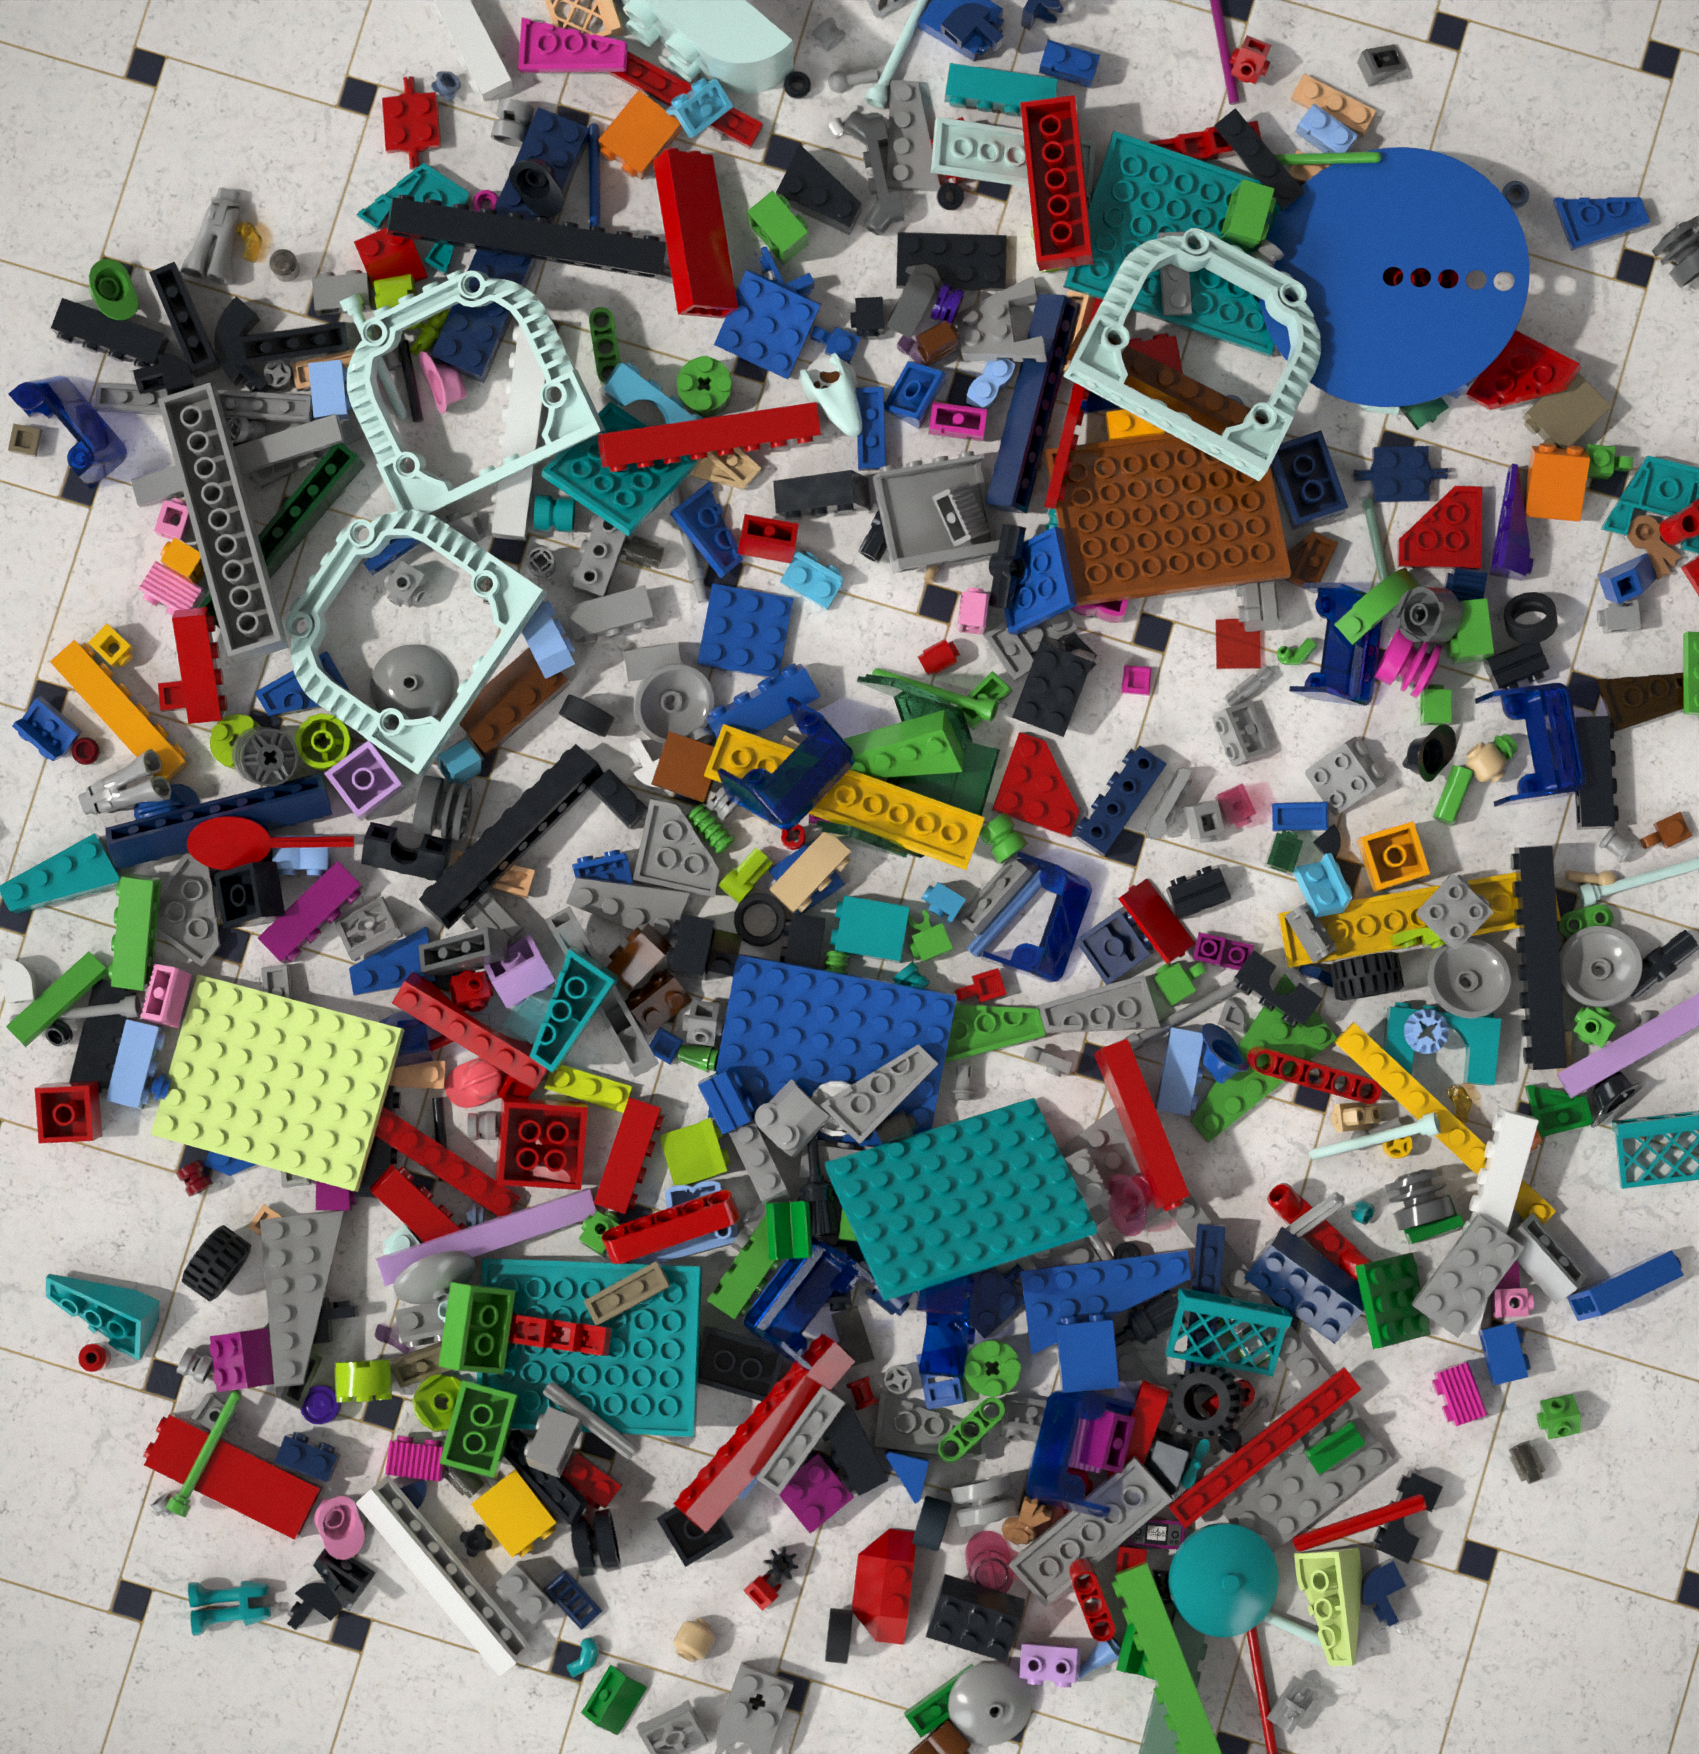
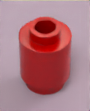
M943 639L922 651L923 654L917 657L927 675L932 673L936 675L958 663L956 657L960 656V653L953 641L947 643L946 639Z
M100 1343L84 1346L78 1355L80 1366L88 1372L105 1369L111 1360L109 1349ZM91 1352L97 1356L95 1363H92L90 1360Z

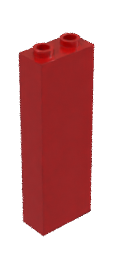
M668 148L653 160L677 312L678 315L723 319L738 309L713 155L702 154L698 150L685 152L679 151L678 148Z
M1128 1038L1101 1048L1094 1053V1056L1155 1210L1163 1207L1166 1212L1184 1205L1183 1199L1189 1197L1190 1194Z
M172 1413L167 1418L163 1416L156 1429L159 1435L155 1443L150 1442L144 1452L143 1457L146 1458L144 1466L184 1485L210 1431ZM221 1437L194 1490L295 1540L299 1537L323 1487Z

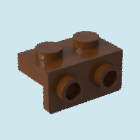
M666 968L655 973L643 987L632 991L628 999L625 1000V1003L650 1035L688 1005L692 999Z

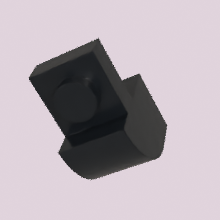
M160 354L158 355L160 364L148 365L133 370L140 395L166 388L169 396L195 387L187 363L175 355Z
M325 1297L313 1344L333 1342L331 1319L358 1317V1305L351 1306L350 1301L333 1302L334 1308H330L329 1297Z
M324 1580L312 1581L295 1593L303 1602L301 1604L297 1601L287 1615L291 1619L287 1624L294 1630L299 1629L313 1609L331 1621L343 1606Z

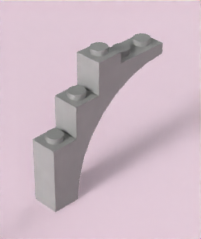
M570 906L545 919L565 956L568 949L575 946L603 965ZM615 985L599 1008L598 1013L635 1078L642 1073L648 1072L659 1063Z

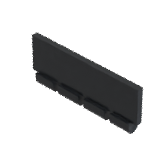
M101 979L92 987L88 1006L120 1003V1000H124L126 996H135L137 993L127 991L126 988L112 987L111 981ZM121 1014L85 1018L69 1082L98 1081L99 1093H102L103 1088L109 1089L113 1070H108V1064L115 1065L120 1043H115L114 1040L115 1037L122 1038L126 1019L130 1020V1018L128 1019Z

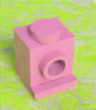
M173 498L172 502L163 501L154 530L158 536L172 540L175 537L185 543L191 521L186 501ZM180 516V523L177 525L172 524L173 517Z
M1527 1288L1494 1289L1491 1293L1492 1317L1529 1316V1310L1534 1308L1533 1294H1528ZM1513 1297L1519 1301L1516 1308H1512L1509 1304L1510 1299Z

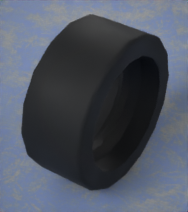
M1538 592L1522 593L1512 598L1504 608L1506 632L1510 638L1524 644H1536L1548 639L1554 634L1558 625L1556 606L1553 600L1545 594ZM1536 611L1546 615L1543 620L1535 624L1525 625L1515 621L1517 617L1527 612Z
M571 694L567 696L559 711V714L565 719L601 737L607 735L615 719L599 707Z
M756 893L747 896L738 904L734 912L733 922L737 934L743 935L742 940L751 946L764 947L773 944L781 937L785 930L786 915L783 906L777 899L768 894ZM765 904L775 912L776 925L768 935L754 936L745 928L743 922L744 915L752 905Z
M830 1609L825 1654L826 1662L848 1663L853 1617L852 1610Z

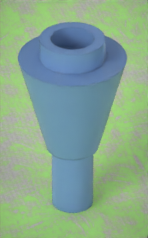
M1114 1637L1108 1641L1099 1642L1087 1660L1080 1665L1079 1678L1082 1679L1093 1669L1119 1660L1122 1648L1120 1643Z

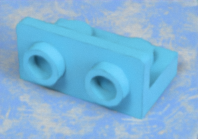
M702 78L691 85L692 90L685 95L683 93L671 101L672 106L666 110L668 116L675 115L689 138L698 135L734 107L717 79L706 80Z
M796 551L792 563H790L780 583L828 610L844 583V578L840 576L842 572L829 564L827 567L817 563L818 558L807 551L803 553Z
M1332 853L1325 854L1321 862L1296 866L1293 871L1314 918L1343 913L1352 899V893Z

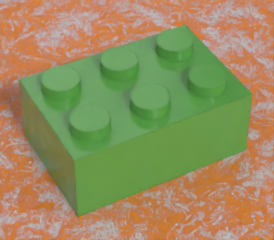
M451 1282L439 1366L458 1371L504 1374L516 1290Z
M462 1380L439 1463L492 1478L498 1477L520 1395Z

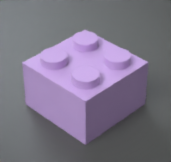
M369 740L324 773L360 820H363L405 788Z
M530 933L508 945L509 959L484 965L491 983L506 1008L523 1003L527 997L536 992L546 990L556 981Z

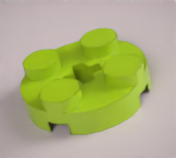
M233 714L224 717L211 730L210 748L215 759L225 767L235 770L232 761L233 746H231V741L234 740L235 735L239 736L246 729L260 725L250 716Z
M433 1375L418 1386L412 1398L414 1413L422 1425L433 1432L449 1430L461 1381L452 1376ZM436 1396H439L441 1399L447 1398L446 1410L435 1406Z

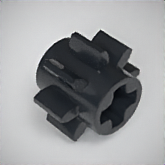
M786 1547L781 1548L780 1554L771 1549L770 1555L772 1558L770 1560H763V1563L769 1565L770 1569L765 1575L773 1573L776 1575V1582H780L782 1575H785L788 1580L792 1579L791 1569L799 1568L792 1561L796 1554L787 1555ZM782 1557L783 1563L787 1564V1568L779 1572V1567L774 1565V1562Z

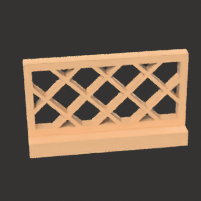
M545 0L555 27L561 28L559 22L564 23L563 29H568L570 26L581 31L580 33L592 35L594 33L588 31L593 17H597L603 20L606 30L595 35L604 37L615 35L618 37L626 33L615 0H596L591 10L580 6L581 0H575V2L555 0L554 3L552 0ZM560 1L572 6L566 20L558 17L556 14ZM598 8H599V11H600V14H601V15H599V14L596 13V11H597ZM577 9L589 14L583 28L571 23Z

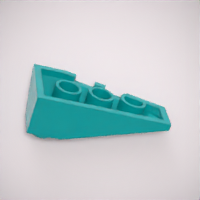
M54 1274L46 1276V1298L70 1316L75 1317L78 1315L89 1324L87 1328L95 1334L98 1330L109 1338L108 1344L114 1349L137 1360L143 1357L159 1321V1300L133 1289Z

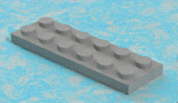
M1134 1456L1124 1464L1122 1474L1113 1473L1009 1561L1008 1566L1046 1607L1072 1585L1069 1567L1075 1560L1087 1559L1095 1566L1171 1502L1172 1496L1140 1460Z

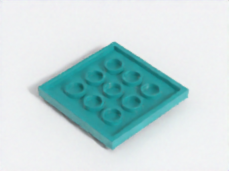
M611 401L598 413L606 430L599 434L648 427ZM595 435L560 452L542 470V477L618 530L630 536L697 466V460H691L690 455L680 456L681 462L664 464V459L653 460L654 466L638 468L637 463L626 464L627 470L611 472L610 467L602 468L598 438Z

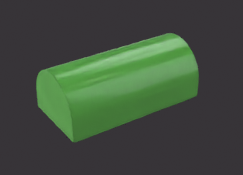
M992 671L967 697L976 700L988 697L998 700L1000 705L1013 691ZM959 705L954 709L957 716L972 730H975L984 721L974 710Z
M1452 766L1433 814L1434 819L1450 826L1454 825L1473 776L1471 770L1460 766Z

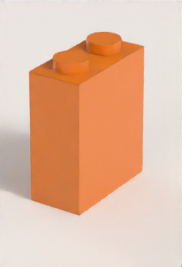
M638 90L598 139L601 148L600 153L610 161L615 159L623 165L621 169L630 177L634 178L637 176L643 180L654 166L653 160L661 155L665 149H668L683 130L682 125L678 119L672 115L668 116L665 109Z
M1540 443L1539 446H1532L1523 501L1526 517L1580 522L1590 462L1588 452L1584 451V448L1574 445L1567 446V449L1556 448V445L1551 443Z

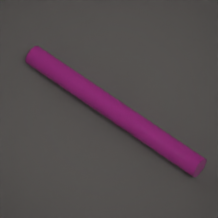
M1210 0L1229 105L1240 103L1235 76L1231 75L1233 64L1229 63L1231 52L1221 0Z

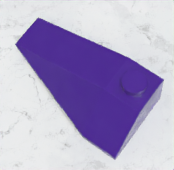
M1512 463L1507 472L1489 575L1522 581L1526 574H1531L1534 559L1529 558L1531 548L1518 464Z

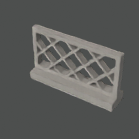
M822 1385L756 1477L758 1481L776 1494L780 1495L845 1404V1401L838 1397V1392L835 1389L828 1390Z

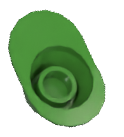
M103 259L96 262L91 267L89 273V291L92 299L96 302L101 312L114 320L132 318L137 312L139 304L127 269L121 263L112 259Z

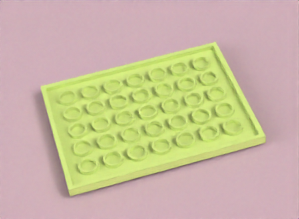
M197 974L167 1076L171 1078V1083L165 1100L161 1099L151 1135L358 1192L404 1029Z

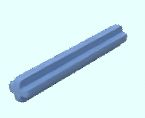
M1037 869L984 930L971 942L967 950L973 956L979 957L1049 878L1048 875L1041 869Z

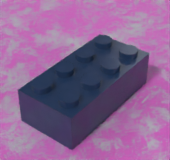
M1284 1227L1279 1229L1254 1259L1244 1277L1245 1280L1334 1344L1364 1311L1359 1282Z

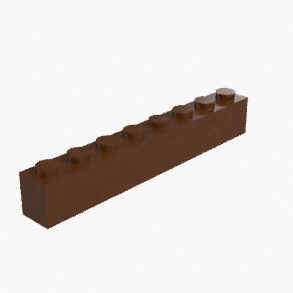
M1083 324L1066 359L1072 360L1089 327L1088 325ZM1111 337L1108 338L1111 344L1118 345L1117 340ZM1126 346L1121 353L1125 369L1128 373L1124 382L1125 385L1151 399H1158L1164 402L1168 408L1175 412L1187 414L1192 421L1218 435H1221L1227 427L1242 424L1244 418L1251 410V408L1129 346ZM1255 416L1257 422L1265 424L1261 417Z

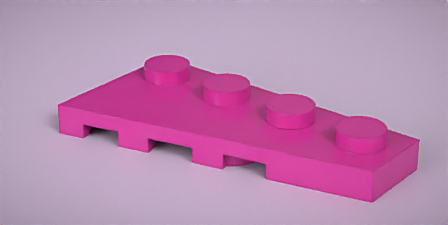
M522 17L518 70L521 73L626 72L628 45L625 41L595 34H584L578 30L555 27L553 24L545 22L542 24Z

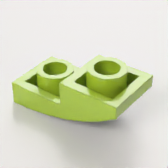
M1430 928L1411 929L1389 937L1393 947L1401 945L1402 949L1417 944V937H1419L1423 947L1430 944L1431 948L1434 949L1446 944Z

